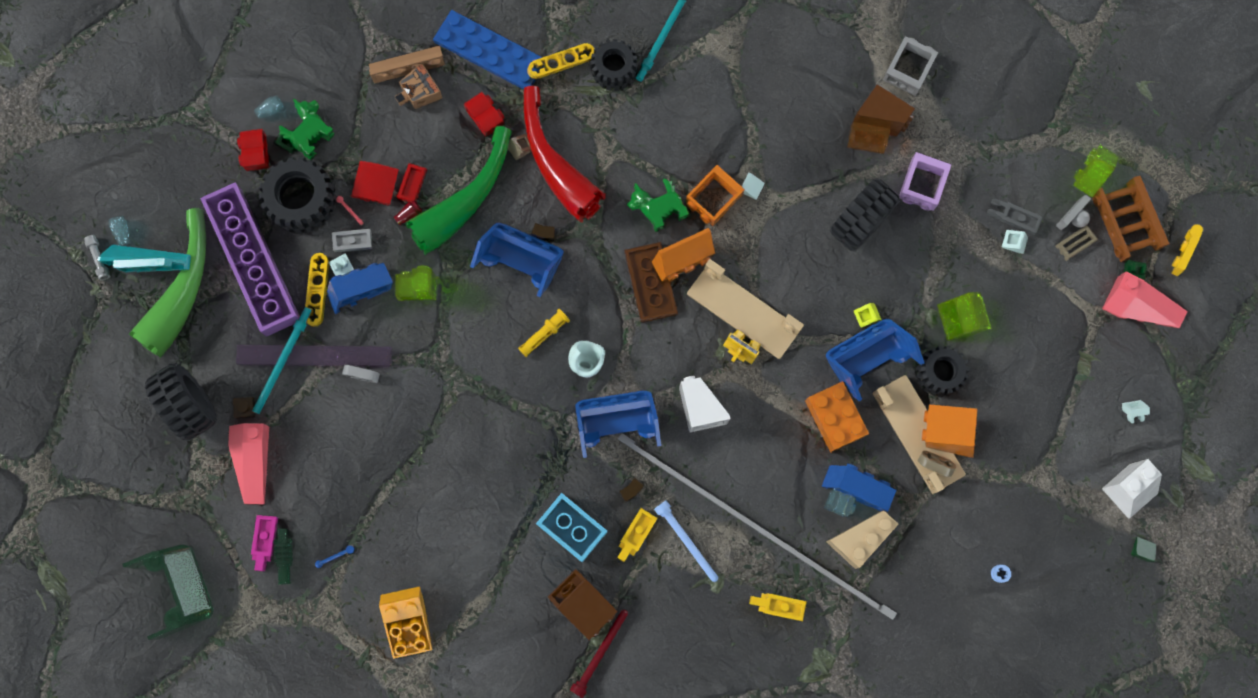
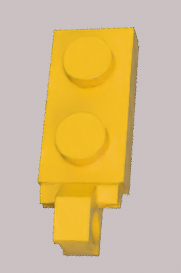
M642 508L639 510L620 541L619 547L622 548L618 559L625 562L629 553L634 556L638 552L658 519L657 517Z
M762 593L761 598L750 596L749 602L751 605L759 606V611L765 614L803 621L806 601Z

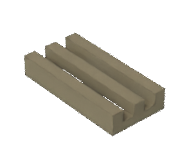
M1088 225L1058 243L1055 247L1059 248L1060 254L1064 255V259L1067 261L1095 243L1098 239ZM1084 231L1087 232L1086 235L1064 248V244ZM1089 237L1092 239L1071 254L1067 252Z

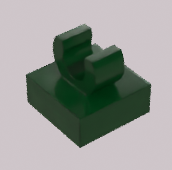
M1127 260L1125 261L1124 272L1127 271L1144 280L1147 264Z

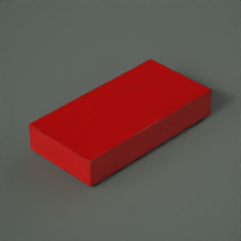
M408 164L397 199L406 202L417 201L427 168Z

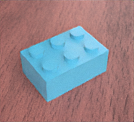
M562 493L536 523L582 563L607 534L605 528Z

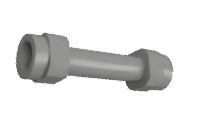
M95 235L86 236L84 238L85 245L90 249L96 264V275L99 280L109 279L111 277L109 269L104 266V263L98 261L100 256L97 247L100 245Z

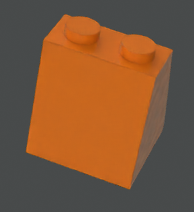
M929 404V410L924 412V422H927V429L922 431V441H925L926 447L974 458L977 409Z

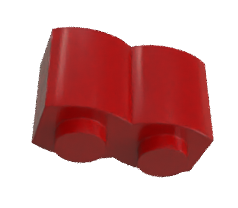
M481 92L464 103V107L481 132L487 137L494 132L495 127L504 125L503 119L505 117L499 109L496 110L492 106L494 102L488 94L485 96Z
M257 129L240 132V138H237L238 147L241 149V155L238 157L240 166H243L246 171L268 169V144L264 130Z

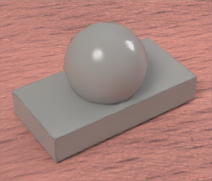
M1087 195L1082 196L1056 224V227L1062 230L1070 222L1076 227L1088 225L1090 215L1083 208L1091 198Z

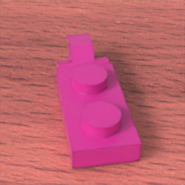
M257 515L251 549L252 560H256L255 571L265 572L267 561L271 562L278 517Z

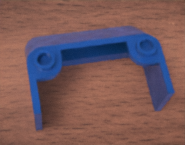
M495 223L478 240L470 267L474 268L479 262L489 267L499 262L532 276L531 282L536 288H539L537 296L541 297L549 287L564 252L555 245L511 226Z
M884 319L875 323L826 353L828 363L839 381L844 382L848 392L858 401L862 400L858 390L862 385L860 376L889 359H892L894 362L903 363L912 357L919 364H924L917 339L890 319Z
M637 391L586 399L577 402L575 405L583 458H587L586 447L596 446L600 442V436L638 430V434L644 438L655 436L657 446H661L658 417L652 393L649 391Z

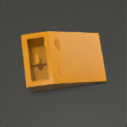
M420 586L382 594L380 596L379 608L393 659L433 650Z

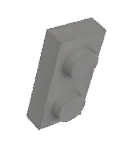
M370 229L332 232L334 252L372 249Z

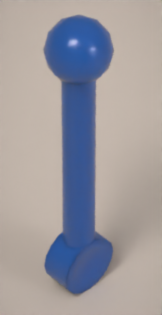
M347 546L344 551L322 561L318 560L315 562V566L321 568L323 564L346 553L351 554L354 552V547Z

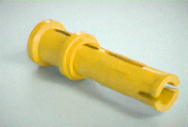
M558 309L551 319L545 320V325L518 348L519 351L527 357L552 333H557L562 325L566 322L569 323V318L562 310Z

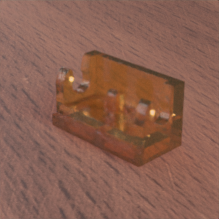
M853 122L850 128L847 148L884 154L885 147L888 144L890 128Z

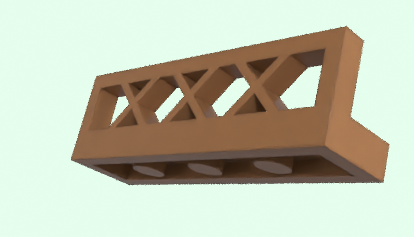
M440 46L371 63L369 64V72L375 84L408 75L421 63L428 70L444 66L445 62Z

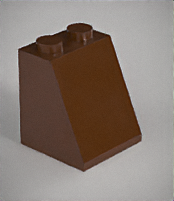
M877 84L857 112L850 127L857 130L898 136L901 131H906L915 117L912 115L915 108Z
M577 569L548 596L556 608L588 640L597 636L601 628L606 623H609L618 612Z

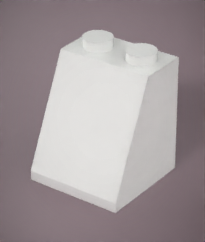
M695 376L684 378V381L680 383L679 390L689 432L727 425L730 415L703 380L695 378Z
M1149 459L1129 464L1102 489L1130 519L1158 494L1162 474Z

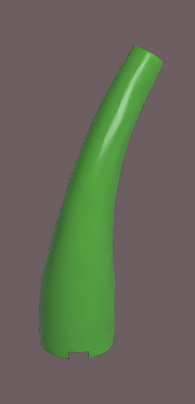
M192 208L186 211L187 229L190 232L187 254L191 256L190 269L180 271L165 293L129 333L133 339L138 340L142 346L159 358L170 348L184 326L202 280L206 257V227L204 210L200 208Z

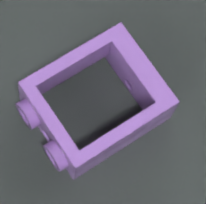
M916 152L911 159L899 194L900 199L907 204H916L924 210L934 211L941 198L951 164ZM915 168L941 176L934 199L908 190Z

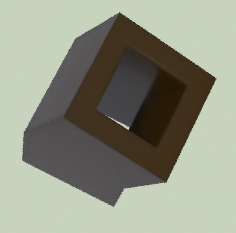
M535 223L531 235L543 241H554L555 227Z
M634 478L627 487L620 490V494L625 502L636 497L644 485Z

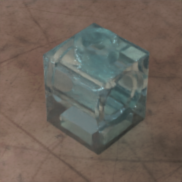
M832 489L823 509L846 518L849 514L852 515L856 508L854 501L856 498Z

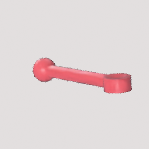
M337 196L336 201L341 203L362 226L364 224L363 221L343 201L342 196Z

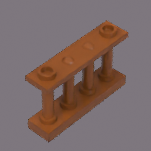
M1141 176L1133 177L1126 183V188L1107 194L1104 193L1103 188H1099L1092 194L1093 203L1098 207L1113 243L1114 253L1120 262L1130 258V252L1148 246H1152L1157 251L1169 245ZM1128 194L1132 196L1133 205L1112 211L1108 201ZM1136 211L1141 217L1140 222L1119 228L1115 218ZM1143 228L1146 229L1149 236L1148 239L1126 245L1122 235Z

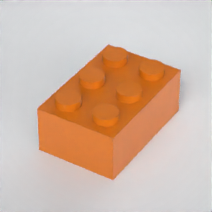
M843 381L805 400L830 453L869 434Z

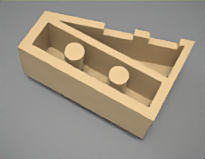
M881 511L826 542L850 565L857 569L864 564L897 527L898 523L885 511Z

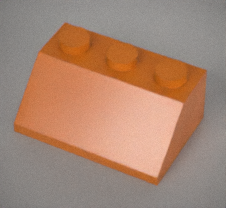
M707 228L658 251L652 264L662 282L667 279L672 281L678 278V274L682 272L687 274L693 271L695 266L699 264L704 266L714 256L715 250L710 229Z

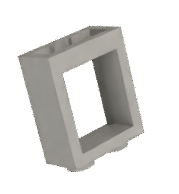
M905 36L883 80L916 96L938 52L930 46L918 43L914 38ZM904 48L929 60L919 80L894 69Z

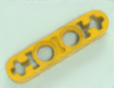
M584 43L534 60L528 66V75L533 79H539L589 62L595 48L591 44ZM584 49L586 51H590V54L588 56L586 54H583L580 57H578L579 54L583 53ZM565 55H573L575 59L574 62H567L565 60ZM555 60L558 63V67H549L548 61ZM543 62H544V67H545V68L540 69L539 72H538V74H537L536 71H532V69H533L534 66H535L536 68H540V67L543 66Z
M323 253L314 254L310 260L305 307L312 310L310 316H313L314 310L310 307L320 308L319 310L315 309L318 319L316 318L314 322L310 318L307 320V323L313 327L319 326L324 318L329 260ZM320 258H322V260L324 261V263H321L320 270L324 271V273L318 271L319 266L316 263V261H319ZM316 276L323 277V282L320 285L313 284V279ZM315 294L321 296V300L317 304L311 302V297Z

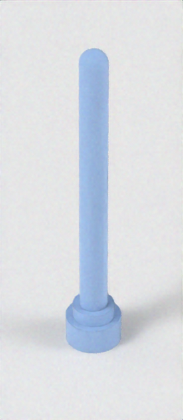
M665 500L654 509L658 516L665 517L711 581L716 582L718 580L717 574L671 513V506Z

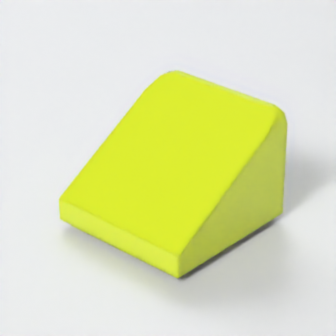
M869 303L854 310L861 328L881 321L874 303Z

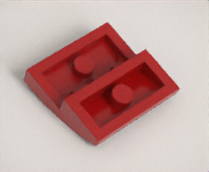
M360 161L351 197L367 202L371 200L389 206L399 169Z

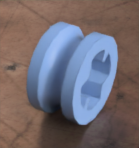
M996 565L991 570V577L998 583L1007 582L1011 577V571L1006 565ZM999 568L1001 569V571H1005L1003 579L1001 578V576H997V572H1000L998 570Z

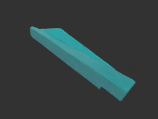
M111 245L98 257L99 262L113 266V268L125 273L189 270L191 259L189 254Z

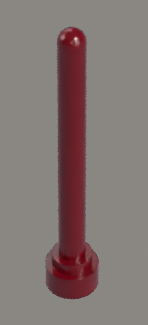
M621 610L580 681L577 680L576 683L572 684L570 691L579 697L584 698L587 693L586 685L628 615L627 610Z

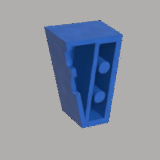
M373 263L366 269H355L348 275L334 276L329 282L326 295L334 313L337 314L341 312L339 308L348 304L351 307L357 305V300L366 297L370 299L390 290L393 282L384 263Z
M847 464V466H829L821 487L826 489L833 488L839 491L840 495H848L856 499L857 502L878 511H889L896 490L890 487V483L883 480L877 481L874 479V475L867 472L861 473L857 471L858 467Z

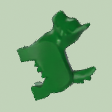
M293 99L294 106L303 122L293 132L280 125L279 134L284 139L290 140L295 149L302 152L307 159L312 160L317 155L314 152L316 148L313 146V143H317V140L320 141V138L329 142L333 138L334 132L317 114L320 107L316 100L298 102L296 99Z
M665 178L663 183L667 191L666 194L653 199L635 183V191L631 195L630 202L627 203L631 210L640 209L654 226L655 232L663 229V220L669 218V215L673 213L678 214L679 222L688 218L689 215L687 208L682 203V198L675 192V186H672V181H668Z

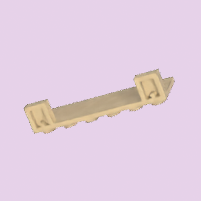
M709 259L705 264L703 272L691 286L687 295L736 330L743 332L750 340L758 342L760 347L777 359H780L804 324L789 314L786 318L725 276V269Z
M906 375L886 386L880 387L872 393L932 494L943 490L946 486L966 475L953 453L927 448L925 441H922V431L927 429V422H924V412L927 409ZM922 451H929L953 462L956 465L953 475L947 477L922 466L918 462Z

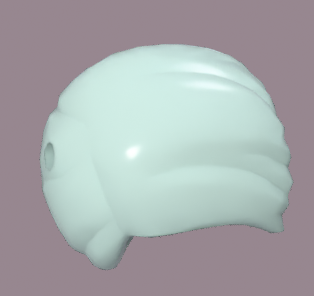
M576 342L571 347L568 356L570 368L581 377L588 378L596 375L603 365L605 350L601 345L593 342Z

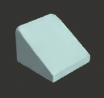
M748 173L742 185L745 189L743 194L757 200L765 183L753 174Z
M1006 230L1002 248L1023 254L1028 240L1027 234L1022 231Z

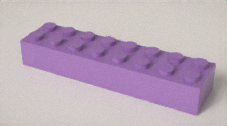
M235 182L200 198L260 332L267 337L293 325L296 320H299L300 316L242 189Z

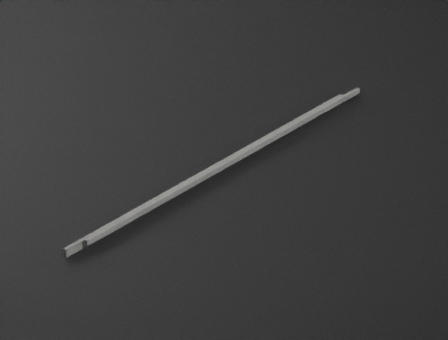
M623 433L619 436V441L890 619L893 620L897 613L884 604L881 607L863 593L854 589L634 444L635 441Z

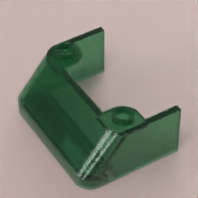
M177 545L153 551L122 564L123 568L132 569L145 565L152 572L164 569L176 607L168 610L164 616L166 629L147 636L148 640H160L203 622L212 616L213 605L194 552L190 546Z

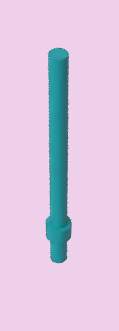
M678 0L650 53L641 63V69L636 76L638 81L642 82L647 71L651 70L654 64L653 61L686 0Z
M305 307L299 320H296L294 323V330L252 410L253 412L260 414L301 331L304 332L307 326L306 322L312 312L311 309Z

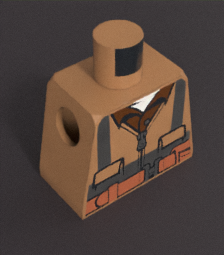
M422 63L400 80L399 83L403 92L394 96L400 106L410 101L415 109L442 99L439 88Z

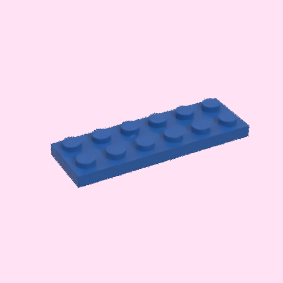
M453 10L450 11L433 38L434 43L523 90L527 86H533L536 79L528 75L527 69L529 64L534 60L543 58ZM544 62L542 67L536 68L534 66L532 71H536L538 74L539 70L544 68Z

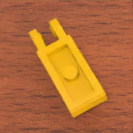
M1195 224L1188 230L1185 235L1186 240L1183 241L1179 249L1182 252L1180 256H1176L1172 263L1174 269L1171 274L1179 276L1186 269L1202 235V226Z

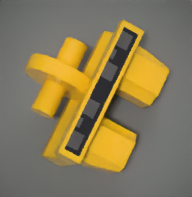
M740 330L735 331L733 334L730 333L723 346L729 349L728 352L733 355L731 361L735 362L738 358L742 362L747 361L752 365L759 354L760 344L755 340H751L749 344L744 342L745 335Z

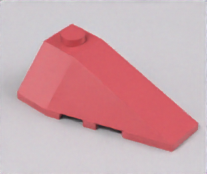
M1127 271L1117 277L1102 308L1119 318L1135 319L1140 322L1146 321L1173 328H1180L1188 312L1150 284Z
M243 423L229 426L228 446L244 504H265L269 426L265 424Z

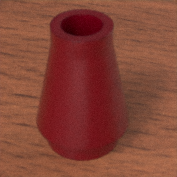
M415 200L409 201L394 216V219L401 226L423 211Z

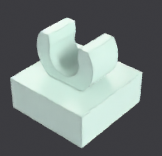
M346 253L329 262L335 276H345L354 270Z
M1141 400L1122 403V410L1127 414V419L1131 423H1134L1136 416L1143 422L1145 420L1144 415L1150 414V407Z

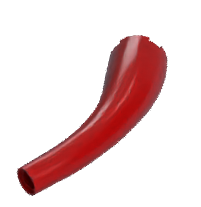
M527 86L524 88V118L527 137L534 159L542 176L557 199L571 215L583 223V218L586 217L589 220L600 209L601 206L598 203L600 199H605V193L547 143L539 117V107L541 106L540 88L537 86Z

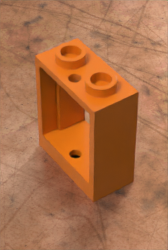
M716 165L686 196V205L691 211L699 213L703 222L714 226L743 196L745 189ZM713 180H716L733 197L713 217L695 198Z

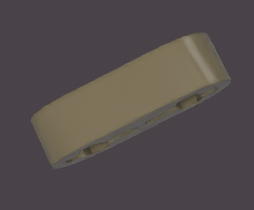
M922 451L918 458V462L925 468L947 477H951L956 469V465L953 462L929 451Z

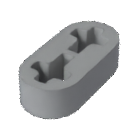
M344 365L342 375L362 381L378 383L380 373Z

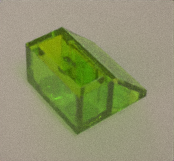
M969 292L937 304L947 341L991 329L981 292Z

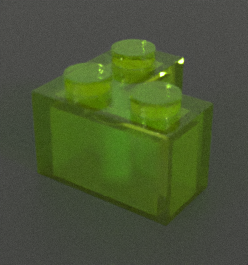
M1099 145L1097 149L1092 148L1085 161L1087 165L1083 170L1079 169L1074 175L1075 181L1073 186L1093 197L1116 168L1119 156L1102 145Z
M421 265L417 266V268H412V272L402 271L401 274H395V296L398 301L436 300V276L433 270L428 266Z

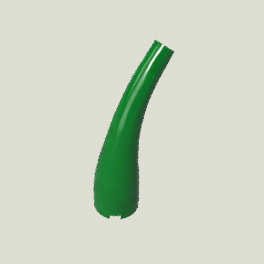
M502 126L495 127L491 142L493 149L490 157L472 183L405 222L406 227L412 229L411 236L421 251L424 250V255H427L449 240L465 225L484 202L503 166L511 136L510 129Z

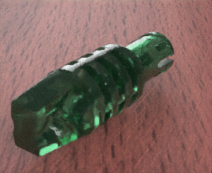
M278 529V540H274V562L276 567H278V585L291 584L290 566L293 564L292 539H288L287 529Z

